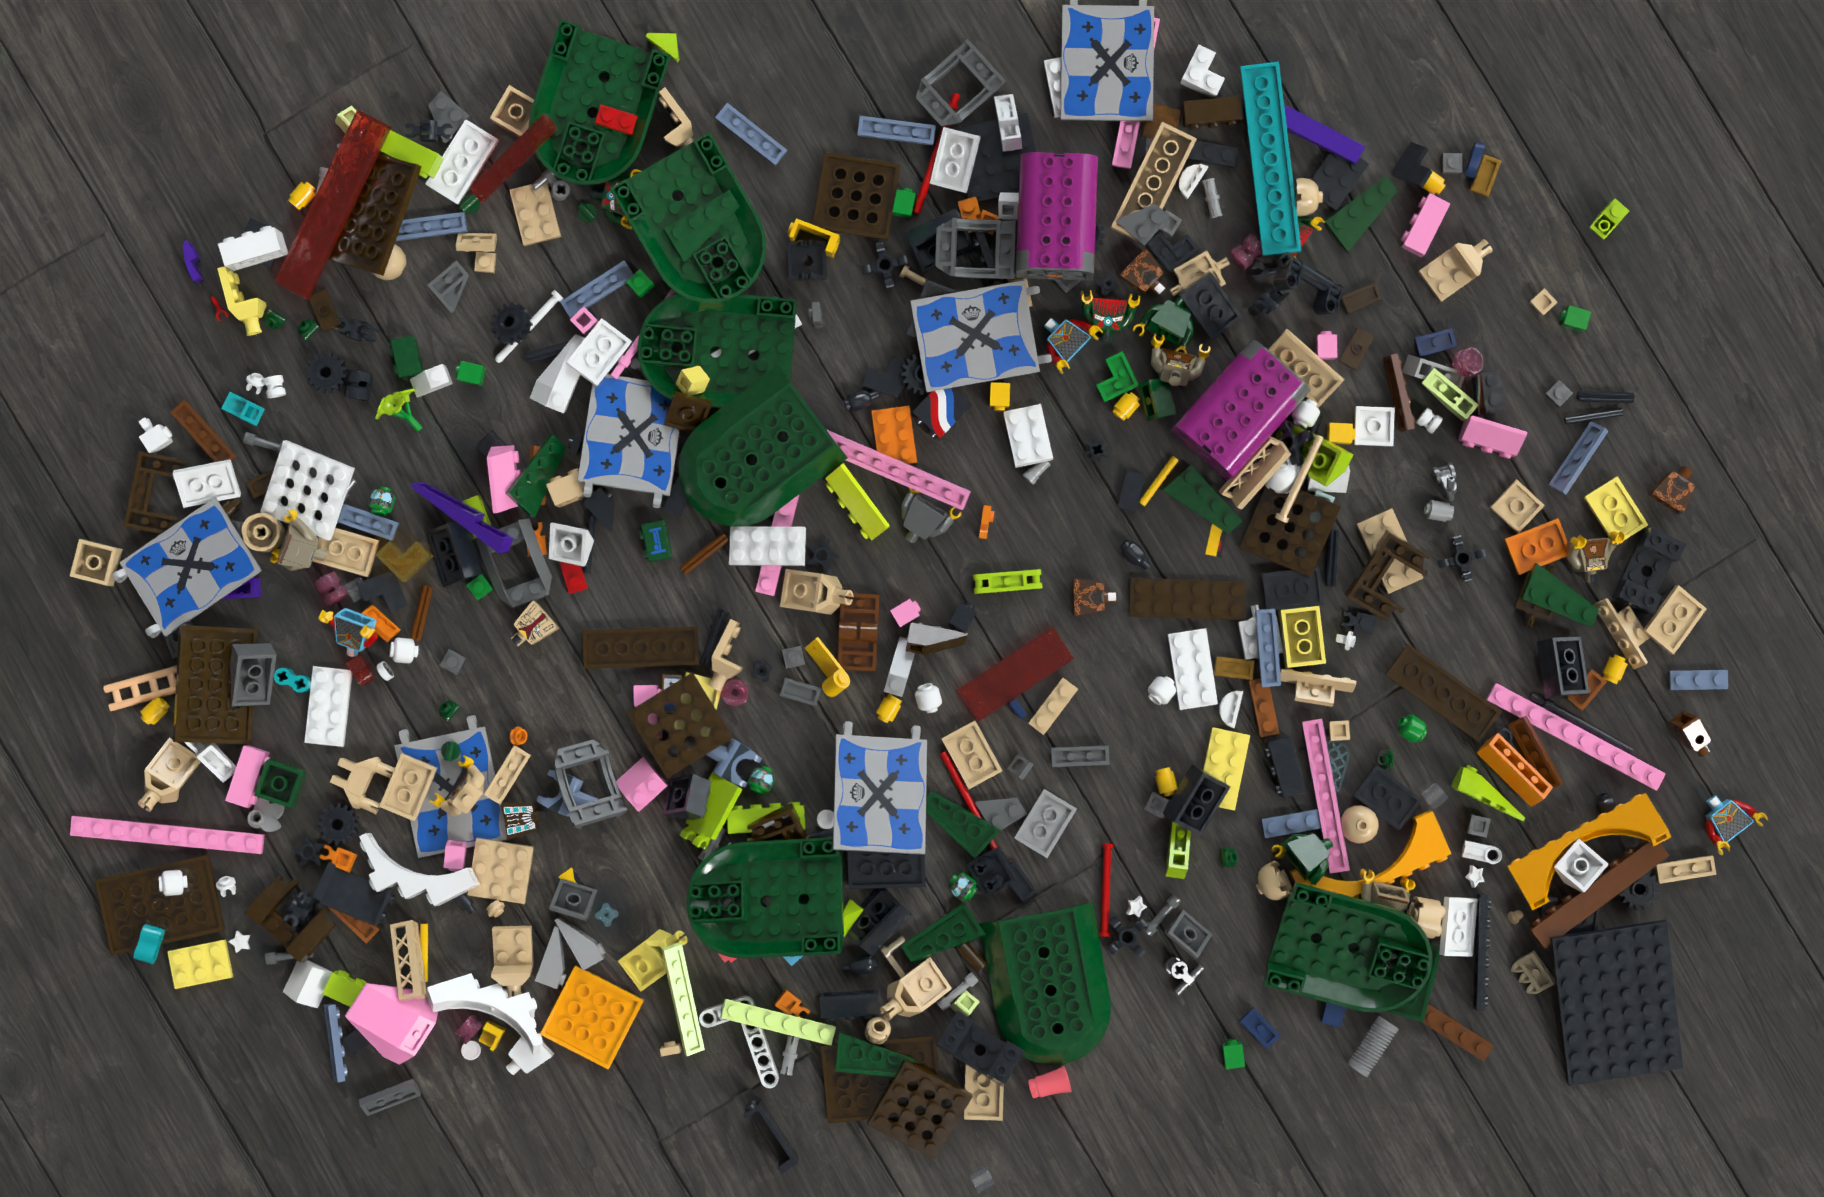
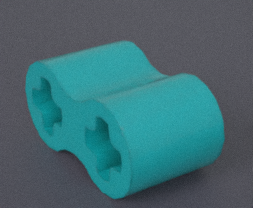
M279 668L274 673V680L279 685H289L294 691L299 693L308 692L311 689V678L305 675H296L290 668ZM281 673H286L288 679L283 680ZM303 681V683L306 684V686L301 687V685L298 684V682Z
M145 924L141 930L139 942L134 952V959L154 964L165 930Z

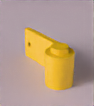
M819 637L805 647L806 651L828 677L822 684V689L827 696L835 697L850 685L848 674Z

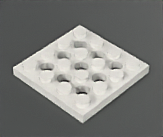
M285 440L282 443L260 512L270 514L278 520L292 525V521L286 522L284 516L289 515L291 517L287 511L294 509L298 513V518L316 536L331 540L355 468ZM294 460H297L300 464L298 471L292 466ZM311 467H314L317 471L315 478L309 473ZM328 474L334 477L332 485L328 484L326 480ZM288 478L294 481L292 489L287 486ZM305 485L311 488L309 496L304 493ZM322 492L328 495L326 503L321 500ZM282 496H286V497H287V499H288V505H287V506L282 505V503H281V498H282ZM299 503L304 504V506H305V512H304V513H300V512H299V510H298V505H299ZM316 510L321 511V513H322V519H321V520H317V519H316V517H315V512H316Z

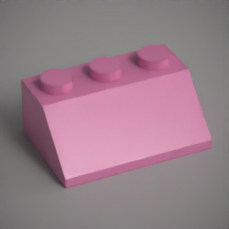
M1469 416L1463 422L1458 441L1463 442V446L1470 448L1478 446L1481 447L1483 452H1498L1500 457L1510 459L1517 456L1527 436V432L1476 416Z
M514 445L491 447L487 456L493 513L518 506L505 494L521 473L520 470H517L516 463H519L518 451H515Z

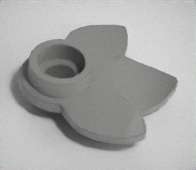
M258 798L254 805V810L248 815L249 825L253 828H262L266 832L280 829L281 824L277 819L283 814L284 806L276 803L270 804L268 800ZM260 816V821L255 822L256 817Z

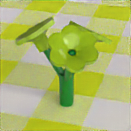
M416 389L395 392L393 395L384 397L377 410L375 419L378 420L382 414L394 415L406 420L416 432L420 431L422 426L412 416L409 406V395L416 391ZM404 403L407 413L404 412L401 407Z

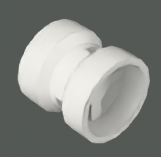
M282 375L264 378V384L267 386V398L286 395L285 388L282 386L284 382Z
M1427 407L1416 423L1426 427V430L1432 434L1443 418L1439 415H1434L1432 410Z

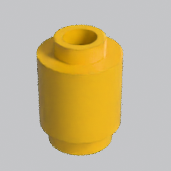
M1432 171L1423 188L1433 195L1435 193L1439 195L1446 186L1443 184L1445 179Z
M307 181L305 184L300 182L290 194L291 197L288 201L299 210L302 207L305 208L316 195L313 192L315 188Z
M1132 392L1130 394L1125 393L1114 405L1112 412L1122 421L1126 418L1129 419L1140 406L1138 403L1140 399Z
M1616 654L1614 658L1609 657L1603 671V678L1615 684L1618 683V680L1621 681L1628 665L1625 663L1626 659Z
M888 694L887 697H884L876 711L879 714L878 719L885 723H888V721L893 722L901 708L900 704L902 701Z
M158 696L140 711L142 714L141 719L148 725L150 723L155 725L168 712L167 709L170 706L164 699Z
M1170 767L1156 770L1155 780L1159 794H1164V797L1173 795L1178 788L1173 771H1171Z

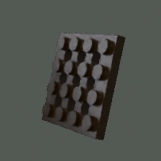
M825 152L813 225L831 232L888 241L900 164ZM837 170H844L846 177L839 180L835 177V173ZM856 173H863L865 180L858 183L854 180V176ZM881 176L884 179V183L876 186L873 183V178ZM839 188L843 191V195L841 198H834L832 191ZM858 191L862 194V198L860 201H853L851 194ZM872 195L880 196L881 201L879 204L874 205L870 202ZM832 207H837L840 210V214L837 217L829 215V210ZM851 210L859 213V217L856 220L848 218V213ZM870 213L877 215L878 220L875 223L867 221L866 218Z
M1265 486L1239 548L1311 578L1341 506L1299 490L1287 515L1289 518L1287 523H1294L1296 529L1294 532L1288 533L1285 531L1287 523L1278 519L1275 525H1269L1267 518L1271 515L1276 516L1277 513L1280 514L1282 508H1277L1274 502L1277 498H1283L1286 501L1289 493L1278 494L1275 493V490L1270 487L1268 489ZM1295 505L1303 507V512L1300 515L1293 514L1292 508ZM1313 512H1318L1321 514V519L1318 522H1312L1310 515ZM1305 530L1313 531V538L1305 540L1302 537ZM1268 533L1270 535L1269 542L1262 543L1259 540L1260 535ZM1280 540H1285L1288 542V547L1285 550H1279L1277 543ZM1299 547H1303L1306 550V554L1302 558L1295 555V550Z
M693 672L627 712L666 778H669L733 738ZM684 693H689L692 696L690 704L682 703L681 696ZM672 703L675 705L676 710L673 714L665 712L664 707L666 704ZM695 709L702 712V718L699 721L691 718V712ZM651 713L659 716V721L655 725L650 724L648 721V716ZM677 720L685 722L686 727L684 730L678 731L675 729L674 724ZM704 726L711 727L712 735L710 737H704L701 734V729ZM660 730L668 731L669 738L666 741H661L658 738ZM692 736L695 738L696 743L693 747L685 745L686 737ZM671 746H676L679 749L677 757L669 756L668 749Z
M905 1059L867 1121V1125L935 1159L973 1095ZM911 1081H915L918 1083V1086L914 1089H911L907 1086V1084ZM927 1090L935 1092L934 1096L930 1098L926 1097L924 1093ZM900 1097H906L909 1100L904 1105L898 1103ZM943 1099H950L952 1103L949 1106H943L941 1101ZM917 1106H923L925 1111L917 1113L914 1109ZM891 1113L899 1115L896 1120H890L888 1116ZM938 1114L942 1119L939 1122H934L931 1119L932 1116ZM912 1121L916 1126L908 1129L905 1127V1124ZM925 1130H930L933 1133L928 1138L922 1136V1132Z

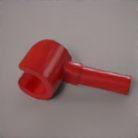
M212 296L210 299L217 311L216 318L222 321L220 318L221 312H224L228 318L229 313L223 310L215 296Z

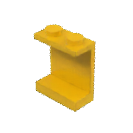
M797 218L795 223L791 222L787 232L791 242H795L801 229L829 240L825 249L826 256L834 258L840 243V236L838 234Z

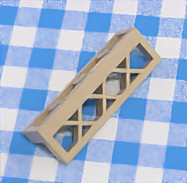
M1270 436L1239 472L1222 486L1219 492L1221 495L1231 498L1237 508L1243 509L1289 458L1291 453L1282 441ZM1270 443L1274 444L1271 449L1265 450ZM1261 458L1258 463L1253 464L1256 459ZM1249 472L1245 477L1240 478L1243 473ZM1237 485L1232 492L1228 491L1232 486Z
M409 920L391 924L390 929L399 1000L427 999L418 923ZM405 927L406 934L401 940L397 937L396 929ZM403 944L408 947V953L404 958L399 956V949ZM405 963L411 969L407 977L401 974V969ZM409 982L413 986V993L404 995L403 988Z

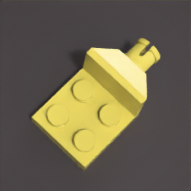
M225 266L217 268L228 310L245 324L247 336L261 333L262 330L258 320L264 314L267 307L266 302L259 298L245 301L243 293L239 292L238 289L240 280L237 273H234V271Z
M659 929L647 940L618 960L640 991H643L667 973L662 948L676 943H681L682 946L687 944V936L679 939V937L685 934L684 932L679 930L674 935H671Z

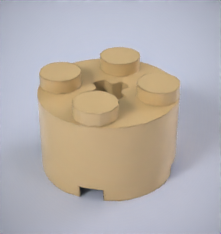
M257 513L251 515L242 525L244 543L255 551L272 552L282 544L285 537V527L280 520L270 514ZM261 529L265 530V536H262Z
M1415 896L1413 898L1415 902H1411L1407 915L1422 927L1428 938L1439 937L1442 932L1440 924L1441 918L1445 916V907L1441 906L1439 900Z

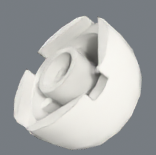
M1289 456L1265 483V486L1268 489L1270 487L1275 490V493L1278 494L1289 493L1301 467L1292 465Z

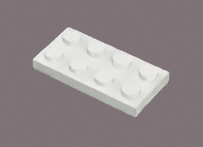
M465 120L442 156L444 160L435 178L429 177L425 184L459 205L499 140L468 120Z
M730 527L729 565L805 566L806 527Z
M1206 628L1168 634L1179 710L1218 704Z
M313 666L304 743L344 747L353 670Z

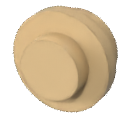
M499 900L491 903L486 908L488 916L498 917L504 912V903H501Z

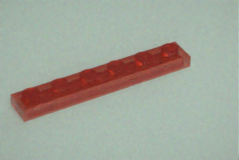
M542 114L470 186V189L480 202H485L558 129L547 114Z

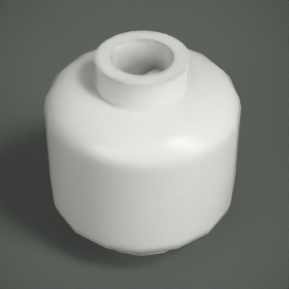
M1310 399L1301 401L1291 414L1294 419L1293 423L1304 429L1312 427L1320 414L1319 409L1316 407L1317 403Z
M396 638L390 644L389 656L393 658L394 662L409 664L413 661L414 657L418 656V646H415L413 639Z
M1165 676V678L1156 677L1148 687L1149 699L1157 705L1167 704L1176 693L1175 682L1168 676Z
M932 683L919 686L915 692L918 708L922 711L933 713L942 704L939 688L933 686Z
M180 870L164 871L162 876H159V890L165 896L181 895L184 888H187V876H183Z

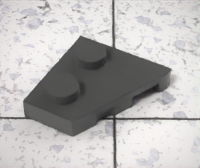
M442 91L428 105L439 127L446 123L453 126V128L445 130V134H451L452 138L459 131L464 121L470 119V116ZM441 136L443 142L447 145L451 139H445Z
M1153 204L1122 217L1116 222L1145 246L1170 216L1158 205Z
M456 260L428 284V287L451 314L457 306L469 274Z
M1017 797L975 802L985 820L1001 830L1027 814Z

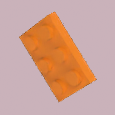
M910 406L872 411L877 451L906 464L917 463Z
M1559 518L1503 539L1517 575L1532 570L1534 563L1543 566L1564 558L1568 554V541Z

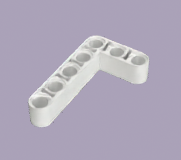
M745 995L732 999V1001L741 1002L745 1000L748 1001L750 1005L755 1006L754 1001L750 996ZM724 1003L703 1010L699 1017L701 1025L709 1028L730 1021L720 1018ZM704 1014H712L714 1020L709 1023L706 1022L703 1018ZM741 1023L762 1085L766 1088L775 1087L778 1083L779 1074L763 1028H749L746 1024ZM759 1037L762 1039L763 1044L755 1046L752 1043V1039ZM762 1055L767 1056L769 1062L765 1065L761 1064L758 1060ZM773 1074L775 1081L768 1083L765 1080V1075Z

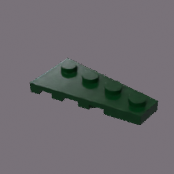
M1387 176L1325 221L1326 226L1347 253L1397 192V189Z
M730 190L664 229L683 263L740 207Z
M554 435L548 436L505 492L530 518H535L548 490L546 484L551 483L550 479L553 478L566 449Z
M1192 465L1187 467L1162 490L1226 534H1229L1242 522Z
M963 903L908 940L901 947L909 960L914 963L986 936L967 905Z
M1430 944L1432 968L1422 990L1406 1004L1385 1012L1424 1022L1441 956L1439 955V946Z
M839 1032L836 1060L837 1072L895 1077L905 1059L914 1063V1058Z

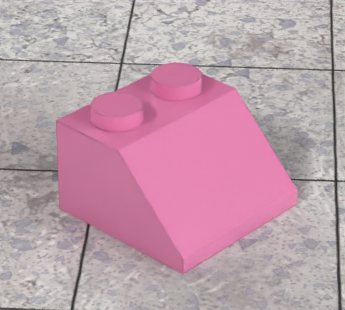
M644 757L616 781L620 791L638 812L669 786Z

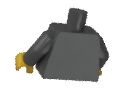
M909 488L910 492L906 494L901 505V514L904 520L903 526L909 530L905 538L912 543H915L918 537L926 540L928 537L934 538L945 533L952 525L953 519L961 516V512L957 516L952 514L956 507L950 509L949 516H947L948 512L918 494L919 491L912 490V488Z

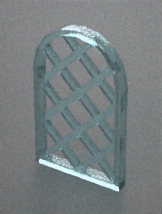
M1327 741V744L1332 742L1334 746L1328 753L1330 763L1335 768L1332 770V773L1337 771L1339 778L1333 780L1335 791L1339 793L1347 764L1349 763V751L1345 744L1340 741ZM1341 746L1346 749V752L1340 754L1338 750ZM1336 750L1339 756L1332 759L1330 752ZM1347 754V759L1345 763L1343 756ZM1340 758L1343 765L1337 767L1334 761ZM1342 767H1344L1343 773H1342V775H1341V773L1339 772V769H1341ZM1311 777L1310 784L1314 785L1313 778ZM1340 780L1339 787L1337 788L1335 782Z

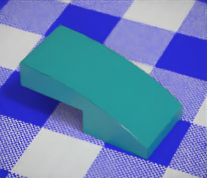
M229 392L221 408L257 426L265 410L263 407L232 392Z

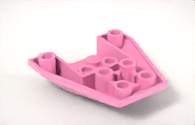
M366 983L345 1017L383 1057L400 1065L416 1055L436 1024L438 1011H432L428 998L422 1000L413 998L400 1001L397 987ZM403 988L404 995L413 993V989Z

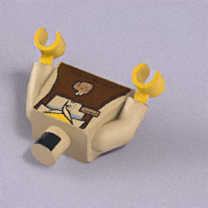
M463 755L465 758L464 763L458 761V764L468 769V772L448 799L445 801L441 795L434 793L437 796L436 800H429L430 803L454 817L462 812L467 814L484 790V775L473 765L474 760Z

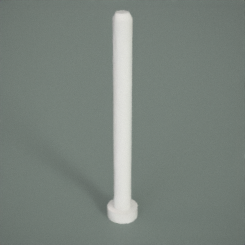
M555 290L551 293L553 296L530 320L533 323L530 331L558 301L564 300ZM515 342L513 345L507 344L495 357V360L498 363L502 362L518 343Z

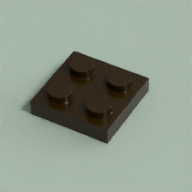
M674 391L664 419V425L692 433L697 426L707 419L712 401Z

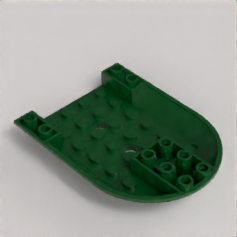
M560 19L529 117L530 141L541 163L557 177L581 185L605 183L624 173L634 163L642 148L671 55L652 49V52L636 48L581 30L578 24ZM607 73L610 79L607 82H601L599 75ZM600 105H604L638 116L632 136L596 125V118H590L587 115L588 110L596 109L599 111ZM580 144L585 145L587 148L583 153L576 150V147Z
M710 132L610 188L659 275L679 295L701 303L723 302L744 292L758 277L766 255L765 231L759 216ZM730 190L740 207L683 263L664 229ZM674 191L682 193L683 198L681 201H675L672 198ZM713 258L721 260L720 268H715L712 265Z
M678 293L660 302L649 313L642 325L638 339V358L642 371L649 383L661 395L671 400L674 391L683 393L676 385L681 370L700 366L710 380L703 393L692 396L712 401L711 407L714 408L724 407L778 365L790 379L797 299L739 294L723 302L701 303L687 299ZM681 344L683 346L682 351L679 353L673 352V346ZM714 347L721 349L719 357L711 356V350ZM752 350H756L759 353V358L756 361H752L748 357L749 352Z
M778 365L694 429L687 438L680 455L679 478L686 498L701 515L721 525L748 526L763 521L848 459V457ZM780 431H785L788 434V439L785 442L777 439V434ZM750 454H754L757 457V462L754 465H750L746 461V457ZM722 477L726 480V485L719 487L716 485L715 480Z
M833 837L741 842L730 844L714 851L698 866L691 878L687 891V913L694 932L707 947L731 958L747 959L841 954L844 940L843 864L841 850H833ZM802 895L809 896V902L806 905H801L799 902ZM764 897L771 898V904L768 907L762 906L761 902ZM731 899L732 903L728 905V908H724V901Z
M1296 882L1289 892L1268 957L1263 986L1358 1011H1388L1412 1000L1426 984L1432 968L1431 945L1422 927L1402 911ZM1319 933L1322 937L1319 940H1313L1311 935ZM1351 943H1357L1359 945L1358 949L1351 950L1348 948V946Z
M1093 902L1000 921L997 919L979 923L986 936L982 937L999 1028L1005 1040L1024 1050L1022 1056L1033 1062L1045 1065H1062L1074 1062L1091 1052L1101 1041L1107 1030L1111 1015V1000ZM1041 947L1049 949L1047 957L1043 958L1038 955V950ZM1048 985L1056 987V993L1052 996L1045 993V988ZM1056 1023L1063 1025V1029L1059 1033L1052 1030L1053 1025Z

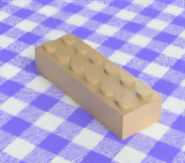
M1164 122L1161 123L1112 223L1111 229L1136 240L1116 221L1153 204L1163 209L1197 138Z

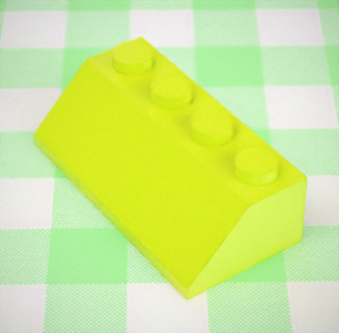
M844 463L825 478L827 480L826 487L831 493L836 492L839 496L836 500L843 509L847 507L850 511L848 516L854 524L858 522L862 527L859 531L865 539L870 538L872 541L890 527Z

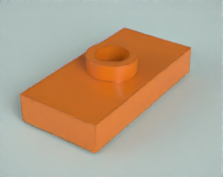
M373 604L361 613L376 619L375 632L386 642H389L401 630Z

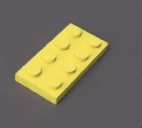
M1212 727L1203 770L1231 786L1219 807L1235 810L1250 735Z

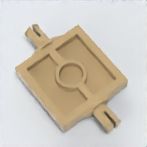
M1205 251L1175 268L1173 271L1178 278L1179 285L1169 289L1172 296L1174 297L1185 290L1208 271L1213 274L1221 287L1224 286L1226 283L1221 276L1220 269L1230 265L1229 261H1227L1228 259L1225 257L1216 263L1208 251Z

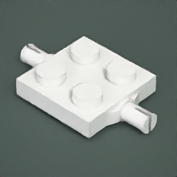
M1259 605L1250 606L1252 618L1238 622L1245 660L1259 659L1255 610H1259ZM1276 616L1278 651L1279 653H1283L1280 631Z

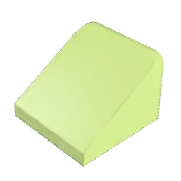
M352 105L339 113L335 119V123L346 135L350 134L364 121L363 117Z
M965 990L950 1007L955 1012L959 1011L968 1017L979 1004V1001Z

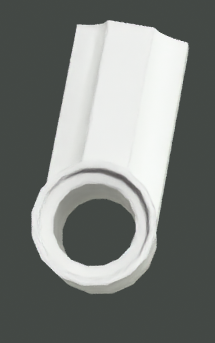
M1465 840L1462 848V857L1490 864H1496L1502 858L1501 851L1495 846ZM1490 850H1495L1497 853L1496 858L1493 860H1489L1487 857Z

